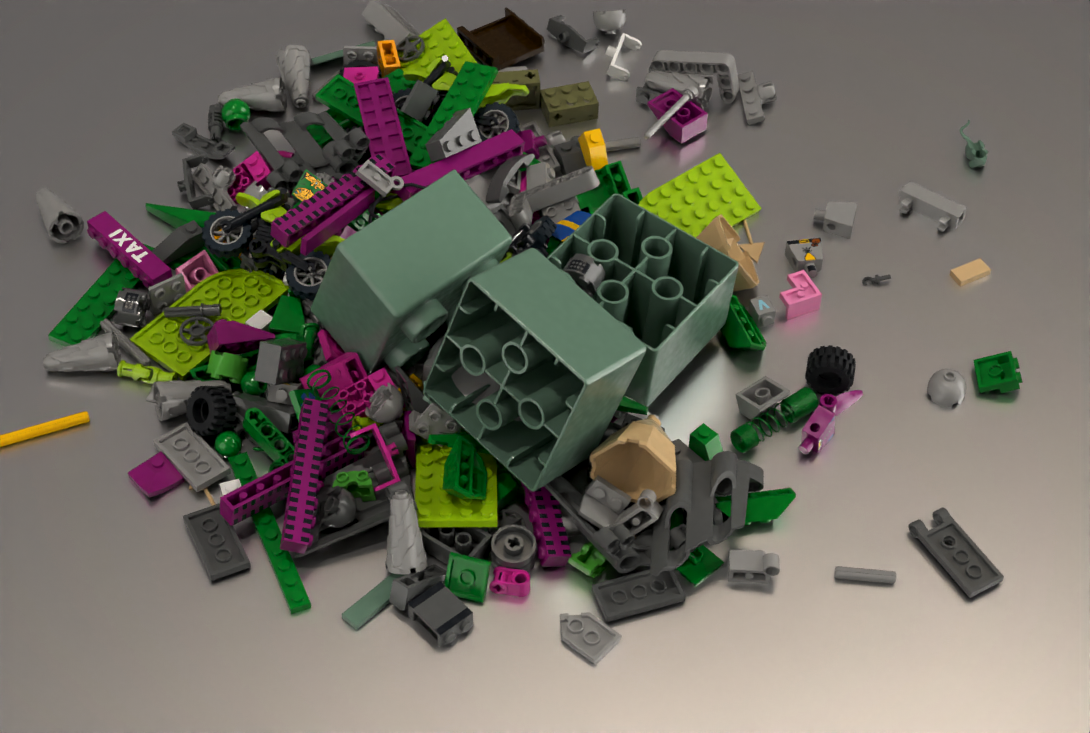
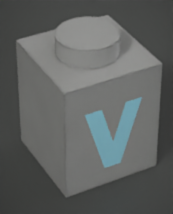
M768 296L750 299L748 312L757 327L774 324L776 310Z

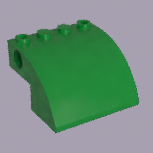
M621 161L595 170L600 184L594 189L576 195L581 211L593 214L613 194H620L637 205L643 199L639 187L631 189Z

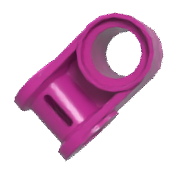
M502 566L494 568V579L489 586L492 592L524 597L530 593V575L527 571Z

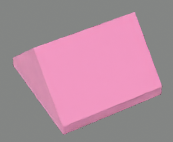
M206 250L201 251L175 269L176 275L182 273L184 276L186 293L202 280L219 273Z

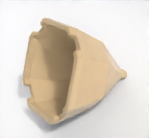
M722 214L718 215L696 238L739 263L733 292L757 286L760 281L748 251L742 252L737 243L741 240L738 233Z
M650 414L647 419L634 421L616 431L591 453L590 462H592L590 476L594 480L599 475L631 496L630 502L637 503L640 494L646 489L653 490L657 496L656 501L660 502L676 492L675 445L660 427V420Z

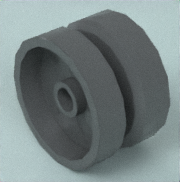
M516 524L499 528L491 540V564L493 568L502 566L510 569L525 570L529 573L534 568L536 561L537 544L533 533L526 527Z

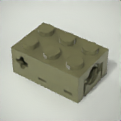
M538 69L498 72L492 84L526 85L529 90L527 96H512L505 103L507 107H510L513 111L540 109V78Z
M589 81L540 90V108L549 128L598 119L599 102Z

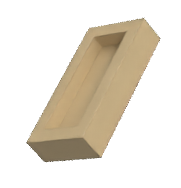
M979 258L950 270V276L961 287L990 275L991 269Z

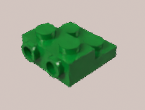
M1011 351L974 360L980 393L1000 389L1001 393L1020 389L1019 383H1023L1021 373L1016 372V369L1020 367L1017 357L1013 358Z

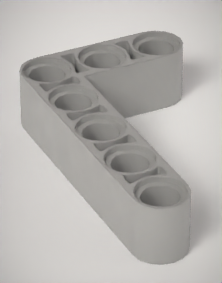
M659 50L651 62V68L654 71L716 75L720 97L727 103L733 102L739 91L740 86L735 59L729 53Z
M587 166L540 184L511 198L509 217L516 231L519 230L523 223L531 226L533 212L594 189L600 184V181L593 167Z

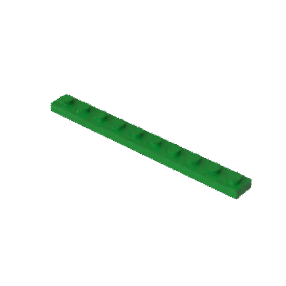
M247 452L228 457L235 479L240 480L241 486L258 478ZM268 507L252 515V521L291 614L311 608V602L289 551L280 549L282 534L271 508Z

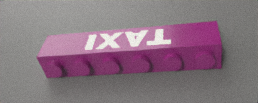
M106 211L87 221L89 236L97 240L103 249H107L113 258H117L124 268H128L135 278H139L146 288L172 277L171 268Z

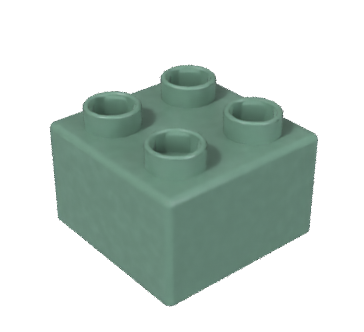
M452 170L339 243L310 310L345 353L355 352L358 354L367 376L386 365L395 374H397L395 366L398 365L403 371H406L429 351L431 345L426 338L440 326L446 325L447 328L449 327L468 280L499 264L512 243V236L456 170Z
M613 194L558 246L547 259L558 269L563 270L571 256L573 257L578 253L594 258L593 262L597 266L599 263L603 266L605 277L592 298L616 320L626 324L634 335L645 344L647 348L646 353L624 396L649 407L725 325L739 263L622 195Z
M529 248L468 280L424 384V391L529 490L536 491L588 459L591 453L598 447L647 348L626 324L616 320L583 291L568 273L558 269L537 249ZM463 365L465 370L471 375L479 376L487 373L501 387L498 391L480 400L475 405L472 402L491 385L487 384L464 396L456 387L452 375ZM520 417L522 421H515L514 419Z

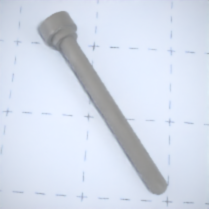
M693 85L685 88L683 96L644 134V138L649 139L687 101L694 100L699 94L697 88Z

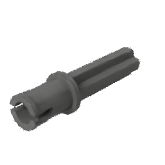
M201 303L200 306L164 308L166 318L222 315L221 304L204 305V303Z

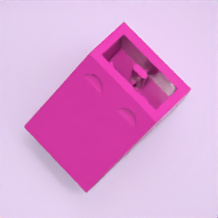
M258 151L232 170L236 174V180L227 192L235 204H239L235 198L237 193H244L245 189L254 181H257V186L262 185L268 191V188L271 186L266 179L273 170Z
M346 352L299 380L304 389H310L307 385V379L313 372L321 369L329 371L332 376L331 381L323 388L317 389L321 398L329 388L338 387L339 391L367 377V374L358 354ZM321 372L314 375L310 380V386L313 387L317 379L327 373ZM328 376L322 377L320 380H318V382L315 384V387L320 386L324 382H326ZM333 388L329 390L323 398L331 397L337 393L338 389ZM334 398L322 400L329 403L328 408L336 402Z
M383 367L339 391L333 398L335 401L347 400L346 406L341 409L343 415L353 412L355 416L364 418L368 417L365 410L366 407L370 409L372 403L369 400L375 391L382 385L387 387V383H390L395 388L396 386ZM340 401L337 403L339 408H342L345 405V401ZM347 414L344 417L349 421L353 414Z

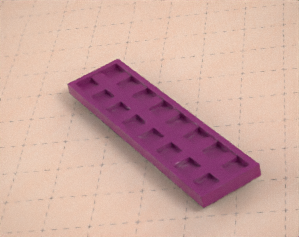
M388 77L355 83L354 89L365 134L370 139L368 147L371 157L381 153L396 166L394 176L402 177L412 173Z

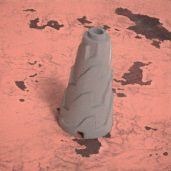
M288 45L286 50H279L276 55V61L293 105L298 108H304L309 103L310 53L309 50L307 52L304 46Z
M656 70L646 74L645 83H647L650 89L661 93L674 88L682 95L685 88L693 85L697 88L699 94L694 100L690 101L704 110L711 97L712 88L708 87L709 83L713 84V78L706 75L701 76L689 73L687 75Z
M282 77L269 78L266 81L251 83V85L235 87V89L221 92L218 95V103L223 107L229 100L237 98L246 102L250 110L284 112L287 108V96L283 90L286 89Z
M48 188L39 190L36 193V201L43 223L51 239L61 244L69 243L68 240L70 239L76 240L84 229V221L80 214Z
M108 332L50 352L43 358L44 368L53 372L116 371L121 361V354H118L120 347L116 334Z
M221 380L156 381L153 383V401L156 400L155 410L160 421L185 415L188 398L191 397L192 391H195L197 387L222 386L229 389L230 393H232L231 385Z
M406 490L396 491L395 495L390 499L389 535H387V558L385 565L388 572L394 574H411L410 569L415 568L417 573L427 567V557L416 510L414 509V502Z

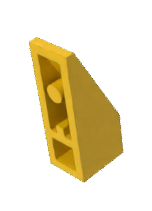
M600 128L583 132L578 141L586 166H592L595 171L608 165L606 146Z

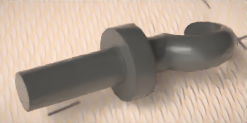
M875 275V278L865 277L862 283L868 285L865 281L869 280L872 283L880 284V281L891 279V275Z

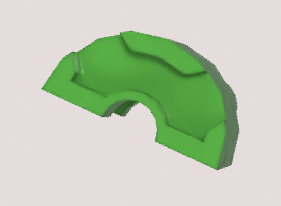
M212 350L206 373L211 374V378L222 380V377L230 378L229 382L241 385V380L247 371L249 359L227 352L222 353Z
M367 471L340 472L336 475L332 488L340 486L352 493L354 498H361L362 502L376 501L372 480Z
M589 542L583 545L581 551L573 553L568 563L587 576L596 578L605 570L603 564L607 559Z

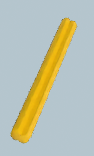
M87 411L2 434L0 435V447L87 423L90 421Z

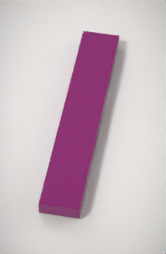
M372 187L366 189L302 237L301 254L307 256L366 211L370 204L374 202L375 189Z

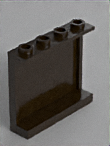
M507 7L505 8V17L472 31H468L464 26L457 28V35L469 52L483 64L496 67L498 71L544 52V37Z

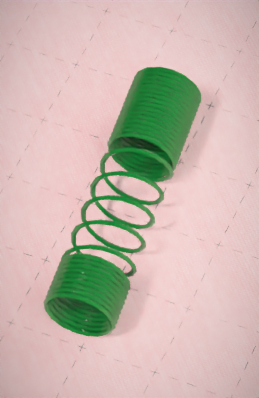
M803 387L780 403H777L774 408H769L767 413H761L759 417H754L752 422H746L730 434L733 446L739 452L746 453L756 447L759 441H764V434L767 437H771L772 430L779 432L780 426L783 428L787 427V421L794 423L811 413L819 406L816 394L810 388ZM778 405H780L781 412L776 409ZM772 409H774L775 418L772 415L768 414V412ZM775 410L783 416L786 422L785 426L778 421ZM763 414H766L767 422L761 418ZM768 415L775 420L778 431L774 430L769 423ZM755 419H759L760 428L753 423ZM760 420L768 426L771 435H767L764 432ZM753 425H755L760 430L763 436V440L759 439V436L756 430L753 428Z

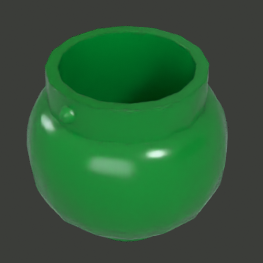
M234 98L223 105L221 115L226 127L234 131L242 130L240 125L243 122H248L251 116L250 107L246 102Z

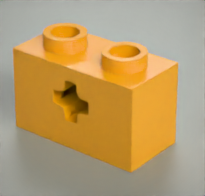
M394 40L377 41L378 65L383 78L396 69L401 68Z

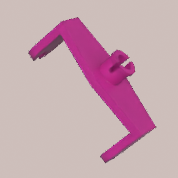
M376 423L351 433L350 437L352 438L372 429L381 454L393 478L374 487V492L401 480L391 458L399 454L398 449L392 451L397 446L394 442L386 446Z

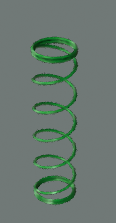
M317 370L307 379L308 387L312 389L313 395L320 399V401L331 399L339 393L338 387H332L325 391L321 398L315 395L314 390L323 388L332 379L327 370ZM321 372L327 373L318 378L313 387L310 386V380L314 375ZM328 376L326 382H324L320 386L315 387V384L318 382V380H320L322 377ZM333 388L338 389L335 395L323 398L329 390ZM342 399V400L336 401V402L330 407L329 411L331 410V408H332L336 403H338V402H340V401H345V405H344L342 408H340V409H338V410H335V411H331V412L340 411L341 409H343V408L346 406L347 400ZM348 412L344 414L337 423L329 419V422L335 424L336 434L343 437V445L349 454H359L368 448L371 440L366 434L354 436L347 445L345 444V438H350V436H346L348 432L358 426L362 429V425L353 426L346 432L345 436L340 435L337 431V425L349 423L353 420L355 413ZM353 414L349 421L338 424L345 415ZM360 437L368 439L367 444L362 448H349V445L355 439Z

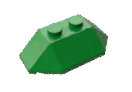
M732 295L726 323L720 329L725 335L728 345L734 349L763 351L767 344L752 316L739 303L737 296Z
M461 436L456 438L444 464L442 489L459 499L484 500L487 488L486 467L482 458L477 453V446Z
M791 487L748 493L745 525H750L751 522L757 521L768 523L773 519H778L796 498V493ZM731 495L716 496L718 503L715 506L730 517Z

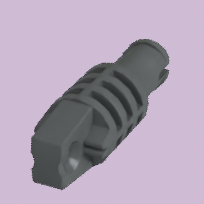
M220 103L210 105L208 113V130L211 132L210 140L214 142L218 140V143L222 141L221 132L224 129Z

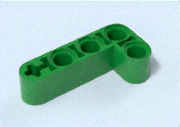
M258 408L248 409L242 423L243 428L274 461L270 465L268 473L289 463L288 461H293L295 447ZM262 433H268L270 436H265ZM275 447H280L283 450H277Z

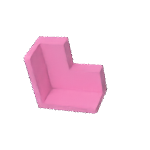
M801 270L787 275V281L792 286V289L780 292L779 297L787 307L786 319L789 320L819 310L822 294L807 273Z

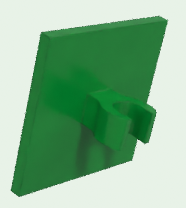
M702 544L699 548L696 547L694 552H690L688 559L675 570L696 586L720 568L724 562Z

